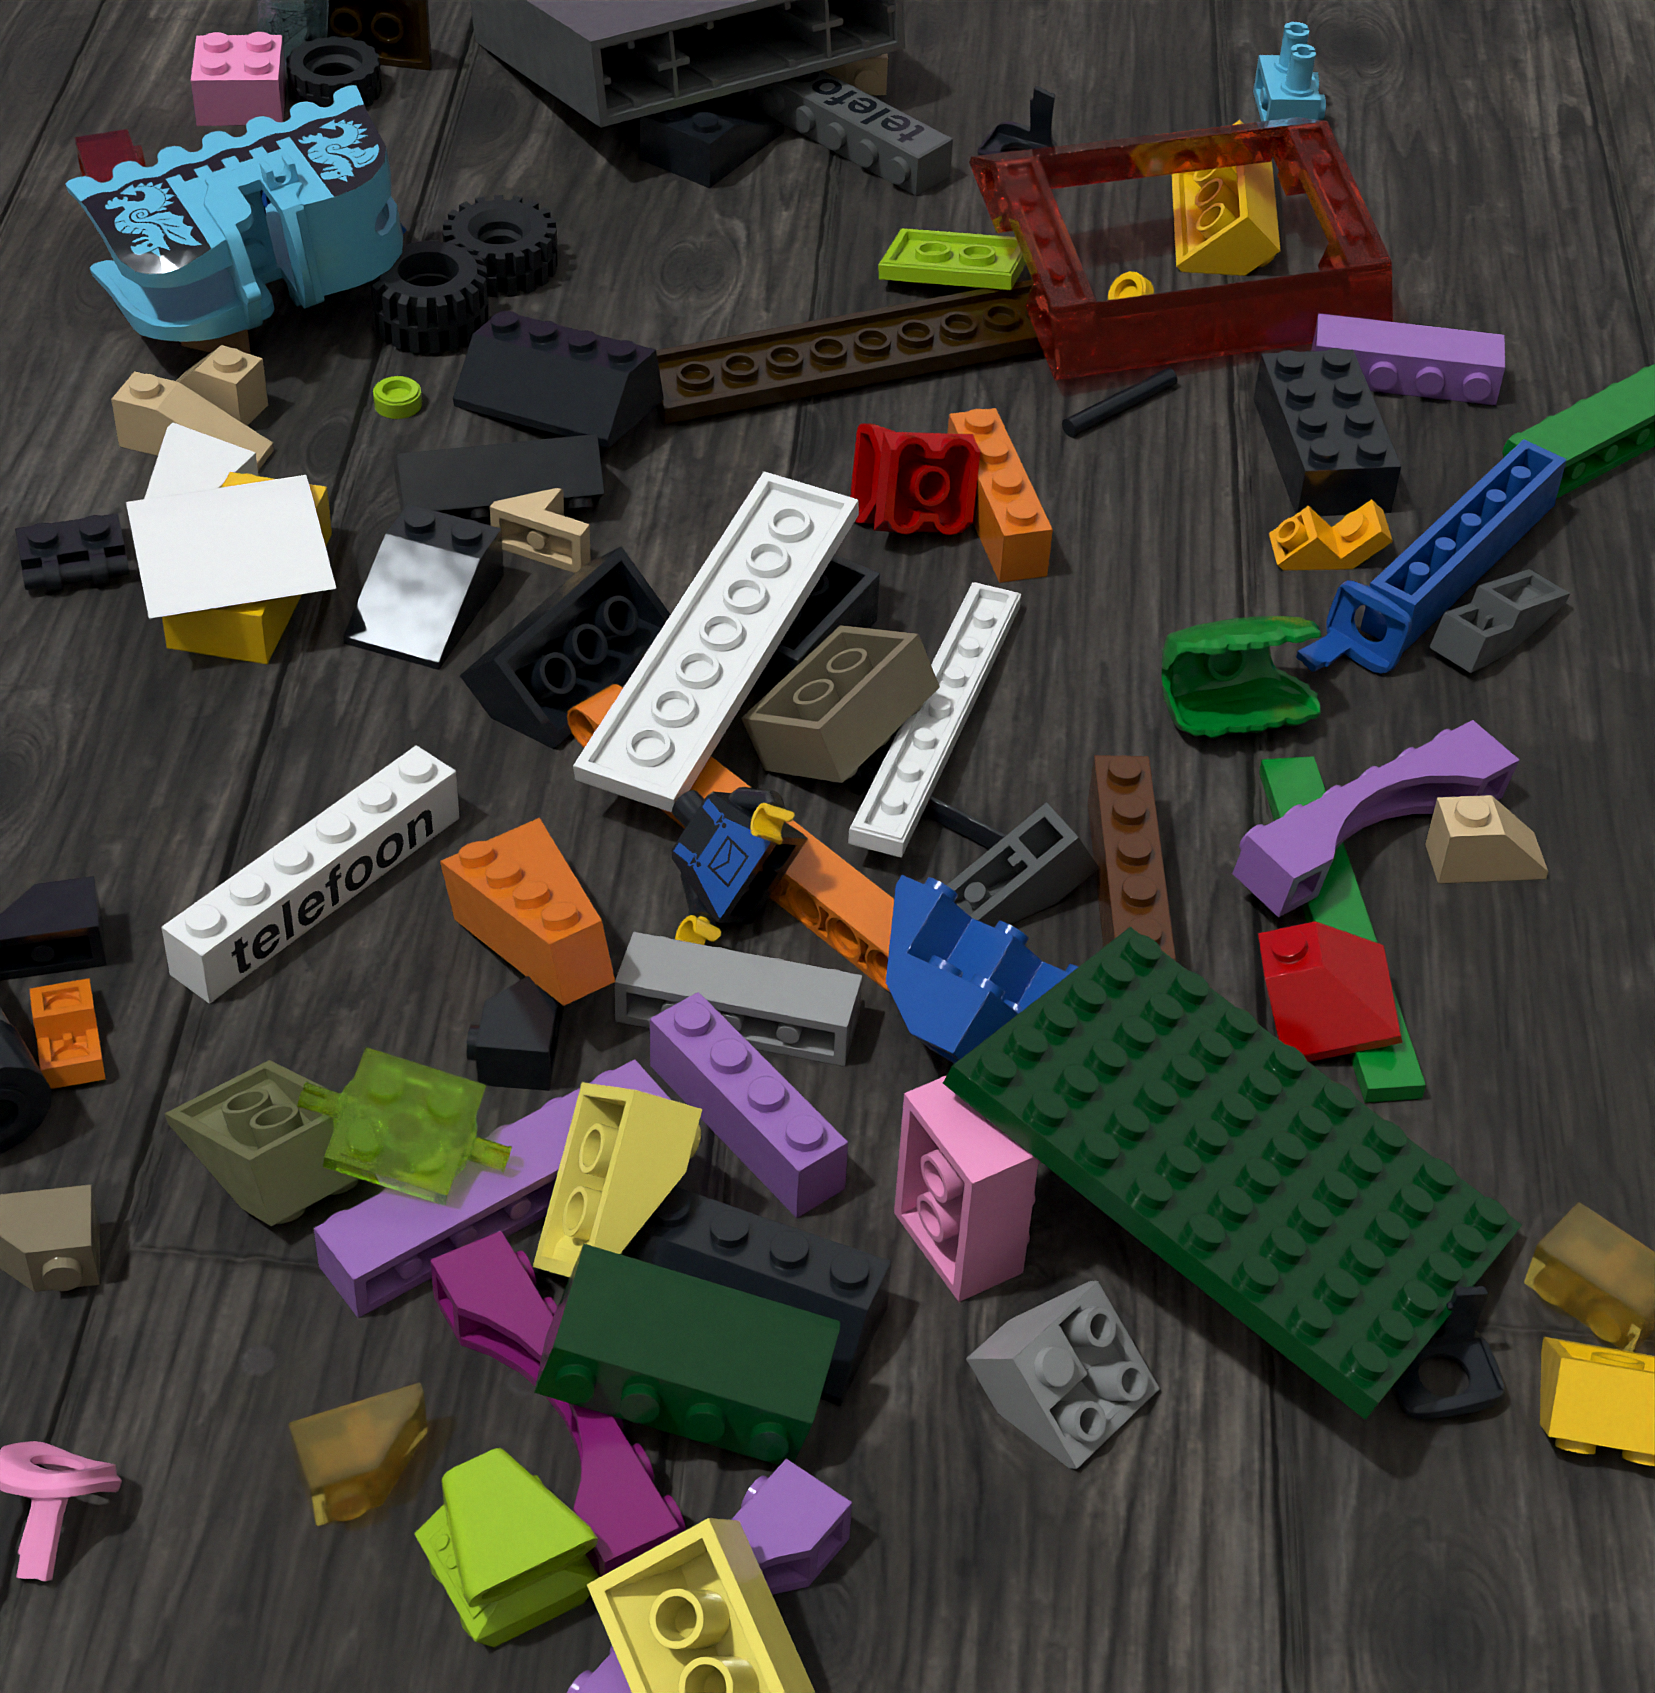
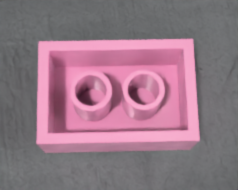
M944 1076L904 1093L894 1214L958 1302H961L1023 1273L1027 1244L1030 1241L1029 1227L1032 1206L1035 1203L1034 1192L1040 1161L942 1084L946 1078Z

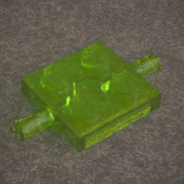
M368 1047L364 1050L355 1077L343 1089L342 1093L319 1087L306 1081L297 1104V1108H304L333 1118V1134L324 1155V1168L441 1205H446L455 1177L466 1167L468 1161L494 1168L504 1173L512 1151V1146H506L476 1136L478 1131L476 1117L484 1098L485 1084Z

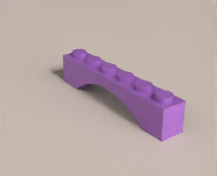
M1474 720L1452 731L1445 729L1432 741L1417 749L1410 747L1404 750L1395 760L1381 767H1370L1358 779L1342 787L1340 785L1331 787L1321 798L1305 806L1298 804L1274 822L1266 826L1259 824L1250 829L1239 844L1241 852L1232 874L1274 914L1280 917L1318 897L1334 859L1336 849L1344 840L1362 828L1388 818L1410 814H1433L1437 797L1492 795L1496 800H1499L1506 791L1519 759Z
M785 1459L769 1478L762 1475L754 1481L743 1498L741 1509L731 1520L740 1521L772 1595L809 1587L849 1540L852 1502L788 1459ZM612 1645L610 1655L594 1672L586 1670L581 1673L572 1683L567 1693H632Z

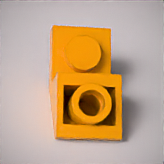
M1372 499L1357 510L1347 514L1332 527L1312 508L1307 506L1293 517L1284 520L1276 529L1269 533L1277 565L1283 571L1354 569L1393 542L1384 511Z

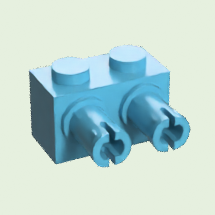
M1300 22L1285 24L1280 55H1259L1253 93L1265 136L1315 137L1317 122L1324 119L1326 99L1325 95L1319 94L1318 91L1319 75L1318 72H1313L1316 52L1314 47L1307 45L1309 28L1306 24Z

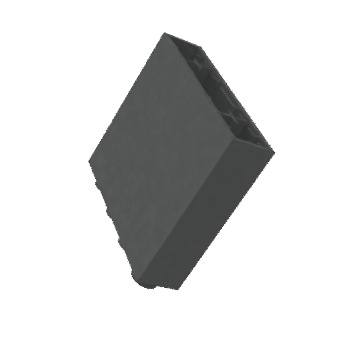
M470 0L475 41L599 127L906 48L903 0Z

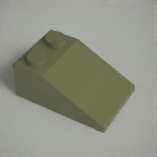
M271 1060L164 1113L168 1125L244 1211L270 1226L287 1223L299 1218L305 1212L306 1207L328 1195H336L352 1189L358 1183L359 1178L378 1169L358 1104Z

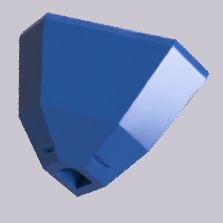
M901 875L895 888L886 984L910 1034L955 1064L1078 968V966L1069 964L1064 971L1043 962L1025 946L1029 939L1028 936L1006 922L998 921L994 928L973 919L954 903L958 894L944 883L928 877L926 882L922 884Z

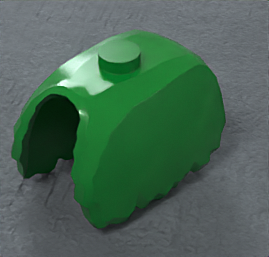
M1258 616L1204 623L1170 633L1166 637L1162 650L1161 679L1163 698L1176 727L1179 730L1190 733L1194 737L1206 735L1209 738H1218L1226 733L1232 735L1245 734L1247 732L1261 733L1265 729L1270 730L1283 725L1297 726L1310 719L1319 717L1320 702L1318 701V693L1311 690L1309 684L1299 681L1297 677L1288 675L1285 671L1277 669L1272 661L1270 646H1279L1286 642L1301 643L1309 639L1321 638L1319 626L1315 622L1305 620L1302 617Z

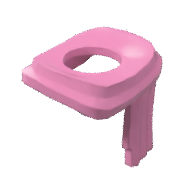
M37 1441L14 1443L3 1446L0 1449V1490L31 1499L30 1513L18 1549L20 1559L17 1578L38 1579L41 1581L52 1580L60 1531L68 1498L96 1492H118L122 1480L117 1475L115 1464L87 1459L53 1445ZM34 1464H41L42 1466L46 1467L47 1469L41 1468V1467H39V1466H37V1465H34Z

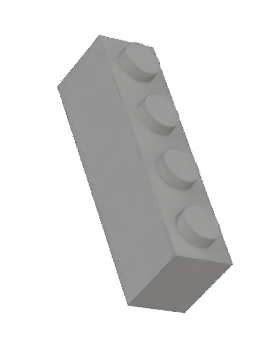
M633 932L615 980V1022L650 1028V1018L699 992L755 1049L845 1066L860 1015L862 975L785 961L779 958L748 954L722 947L685 942L664 936Z

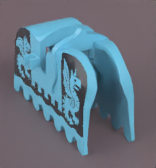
M349 85L337 90L333 95L334 103L329 107H319L313 102L307 101L293 105L290 109L291 117L285 122H276L270 117L265 116L255 117L248 121L246 124L247 133L241 137H232L223 131L210 132L203 137V147L197 152H188L179 146L166 147L157 154L158 163L153 167L147 168L137 162L126 161L113 168V178L108 182L100 183L91 177L83 176L71 179L65 183L67 191L78 201L89 216L114 260H105L93 264L90 267L91 274L112 297L136 332L142 336L167 341L187 342L217 339L245 329L250 330L263 324V320L271 317L275 309L272 295L265 286L266 283L283 278L287 283L289 295L295 305H302L305 309L324 302L325 295L357 287L376 279L391 269L402 254L403 232L397 204L391 197V171L386 145L372 122L356 85ZM261 190L271 201L265 210L261 198Z

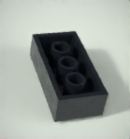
M1332 348L1326 351L1296 352L1286 350L1280 353H1261L1253 400L1295 515L1307 506L1312 508L1319 516L1347 515L1371 499L1383 509L1384 513H1391L1401 464L1354 350Z

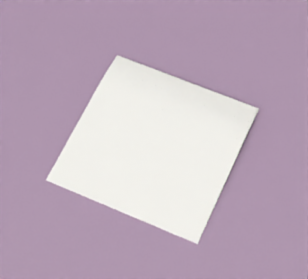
M306 475L126 502L149 619L336 589Z

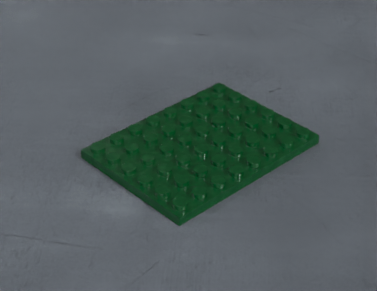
M1132 927L1121 933L951 1067L942 1083L1365 1420L1453 1312L1447 1309L1446 1304L1451 1300L1457 1286L1473 1287L1522 1226V1224L1507 1213L1506 1209L1499 1202L1482 1195L1457 1176L1449 1164L1432 1157L1407 1138L1399 1126L1381 1118L1356 1099L1354 1093L1349 1088L1331 1080L1310 1064L1299 1050L1281 1042L1260 1026L1249 1012L1235 1007L1210 988L1202 976L1185 969L1164 953L1157 942L1148 936L1139 934Z

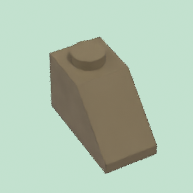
M81 1185L0 1194V1269L34 1292L47 1290L68 1291L76 1287L100 1285V1222L92 1186Z

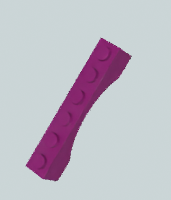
M499 1231L431 1259L434 1299L460 1345L493 1357L519 1372L531 1384L536 1386L546 1334L557 1310V1305L550 1296L544 1299L541 1298L535 1288L536 1277L533 1267L524 1251L520 1250L514 1253L502 1231ZM546 1396L564 1420L578 1451L581 1481L573 1511L592 1528L598 1538L597 1545L586 1553V1556L599 1577L685 1531V1523L678 1505L670 1495L660 1496L652 1482L654 1480V1473L649 1458L640 1444L636 1443L630 1446L622 1432L623 1421L621 1418Z

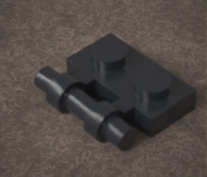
M118 513L102 516L91 515L82 519L55 523H38L33 526L15 528L25 590L46 587L47 592L63 590L62 585L93 580L94 585L110 583V577L130 575Z

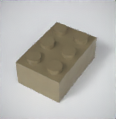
M840 625L741 719L765 771L843 783L855 775L858 767L879 747L885 745L890 740L891 735L910 716L919 712L923 707V703L940 686L919 634Z

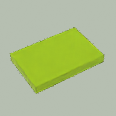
M902 228L878 264L879 279L1012 290L1031 255V239Z

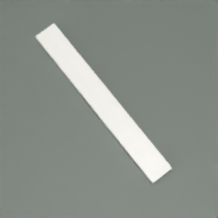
M972 582L931 664L940 688L923 703V707L919 712L910 716L900 726L849 829L848 844L902 858L1020 609L1021 594Z

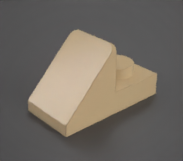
M554 488L494 501L490 506L491 526L501 528L503 550L573 573L578 572L585 564L591 562L590 524L564 516L563 489Z

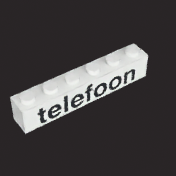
M416 745L161 927L170 975L209 1004L456 822L459 819L456 771Z

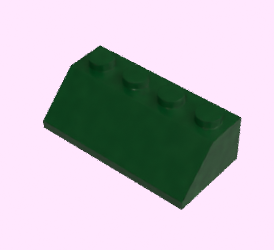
M583 1243L546 1334L534 1393L777 1465H781L785 1459L794 1463L815 1419L840 1331V1321Z

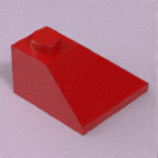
M1316 921L1258 933L1266 986L1278 1038L1281 1042L1299 1050L1308 1062L1403 1043L1384 945Z

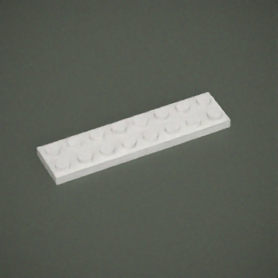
M764 471L574 763L575 780L672 812V807L677 799L688 792L693 786L859 515V500Z

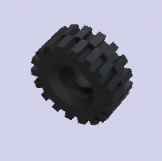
M494 195V200L486 201L485 197L482 196L475 198V204L473 205L467 201L459 204V211L452 209L448 213V220L444 219L443 242H453L459 244V247H467L474 251V255L480 256L483 259L484 266L487 268L488 297H497L498 292H507V297L517 296V290L523 289L527 294L535 291V283L543 287L548 283V276L554 277L556 266H558L556 221L554 217H551V212L546 207L539 210V203L530 200L525 204L523 203V197L513 196L511 200H504V195Z

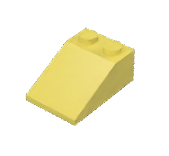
M582 1082L533 1267L570 1277L583 1243L621 1254L686 1173L689 1159L694 1156L700 1143L701 1128L699 1120L702 1109L634 1089Z

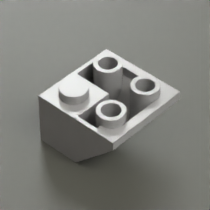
M1098 1281L1084 1283L1008 1320L966 1358L997 1413L1065 1466L1077 1469L1160 1389Z

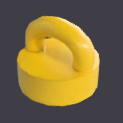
M1132 271L1123 273L1114 280L1108 292V304L1112 311L1128 320L1140 318L1142 315L1151 317L1154 314L1152 306L1154 287L1151 281L1138 272Z

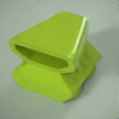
M502 1448L490 1450L450 1469L442 1477L444 1504L414 1534L429 1559L432 1575L443 1584L459 1613L462 1628L475 1642L496 1647L585 1603L590 1596L587 1584L599 1578L586 1556V1553L597 1545L598 1538L592 1528L546 1488L537 1475H532Z

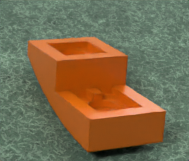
M90 978L29 988L40 1070L51 1089L105 1080Z

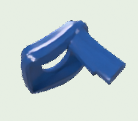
M1347 580L1338 587L1326 621L1327 635L1298 650L1296 658L1302 661L1311 672L1324 666L1328 667L1343 654L1372 672H1389L1396 667L1406 647L1412 629V619L1406 611L1378 591L1367 585ZM1361 605H1367L1384 616L1387 631L1383 640L1372 642L1365 639L1359 633L1354 619L1355 613Z

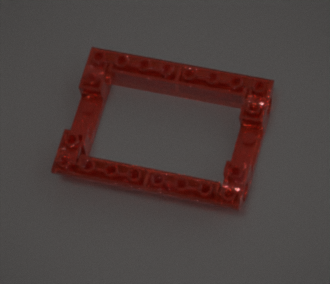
M1295 117L971 156L969 164L996 233L1014 231L1034 283L1025 307L1054 380L1313 343L1318 313L1393 322L1392 261L1327 121ZM1272 158H1274L1279 169L1277 177L1285 195L1307 194L1329 242L1318 264V272L1096 302L1051 189L1271 162Z

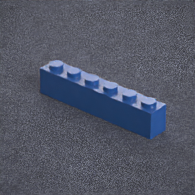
M1523 439L1370 583L1371 588L1401 607L1412 619V629L1403 652L1554 507L1567 459ZM1365 605L1360 630L1383 640L1387 631L1386 620L1382 613Z

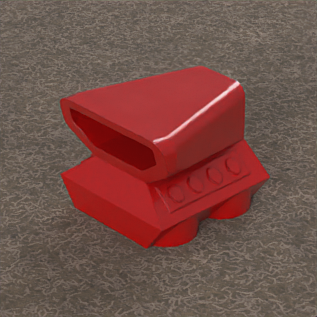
M861 423L856 433L850 494L851 498L859 500V515L855 522L874 523V531L898 532L901 534L941 532L952 535L962 533L973 523L980 449L973 434L895 432L876 424Z

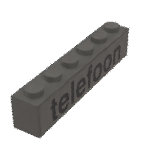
M823 70L730 94V96L915 196L950 177L952 138Z

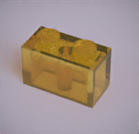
M1578 1202L1537 1244L1524 1283L1538 1292L1544 1300L1557 1305L1591 1328L1601 1339L1613 1343L1621 1350L1635 1352L1655 1330V1252Z

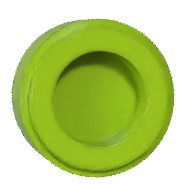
M392 376L378 382L373 389L374 408L384 417L391 419L408 418L419 412L422 407L421 387L416 381L408 377Z

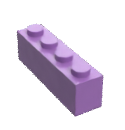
M1318 313L1311 351H1326L1332 348L1353 349L1370 391L1496 406L1505 370L1504 335Z
M699 992L650 1018V1066L687 1105L702 1109L700 1118L796 1218L845 1189L848 1141Z

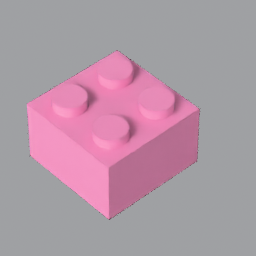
M213 32L204 36H196L191 87L197 126L246 125L249 120L260 116L270 117L276 122H283L287 77L282 35H270L265 32H254L249 35H226L221 32Z

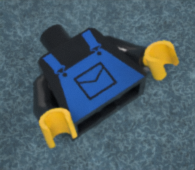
M739 787L732 793L713 791L704 799L697 791L690 790L681 795L674 803L672 814L685 827V830L671 850L672 860L681 871L680 877L689 908L688 916L681 922L676 931L675 940L704 945L706 939L715 942L721 936L720 929L716 927V921L718 923L752 924L808 840L803 833L786 823L792 822L795 815L794 812L786 810L783 799L778 792L767 789Z

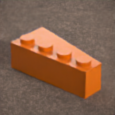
M540 818L487 841L469 843L463 846L459 853L440 861L454 920L526 977L529 976L536 985L563 1006L615 982L602 920Z

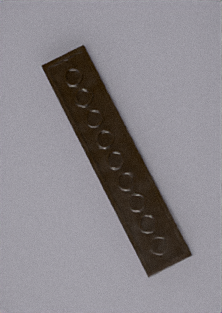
M1064 273L1016 282L1012 290L984 288L656 350L664 400L656 408L665 424L686 422L694 418L719 413H732L740 409L766 404L773 405L781 401L807 396H819L837 390L865 387L869 384L894 379H907L914 375L940 370H952L956 367L981 362H994L1002 358L1022 354H1035L1043 350L1068 345L1076 346L1084 342L1102 339L1104 322L1069 274Z

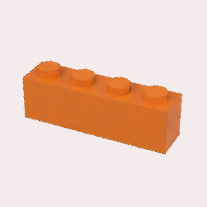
M973 409L967 412L949 414L948 433L973 434L980 449L973 524L999 583L1046 577L1048 575L1053 529L997 409Z

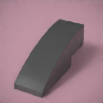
M1530 569L1479 585L1470 604L1444 612L1429 648L1472 673L1498 660L1529 638L1567 602L1570 593Z

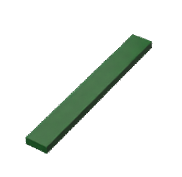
M1314 756L1261 759L1259 775L1274 821L1283 817L1292 807L1298 804L1305 806L1321 798L1326 792ZM1342 842L1334 853V859L1318 897L1301 905L1306 922L1316 921L1377 943L1351 863ZM1394 990L1393 994L1403 1043L1349 1054L1364 1103L1422 1099L1426 1084Z

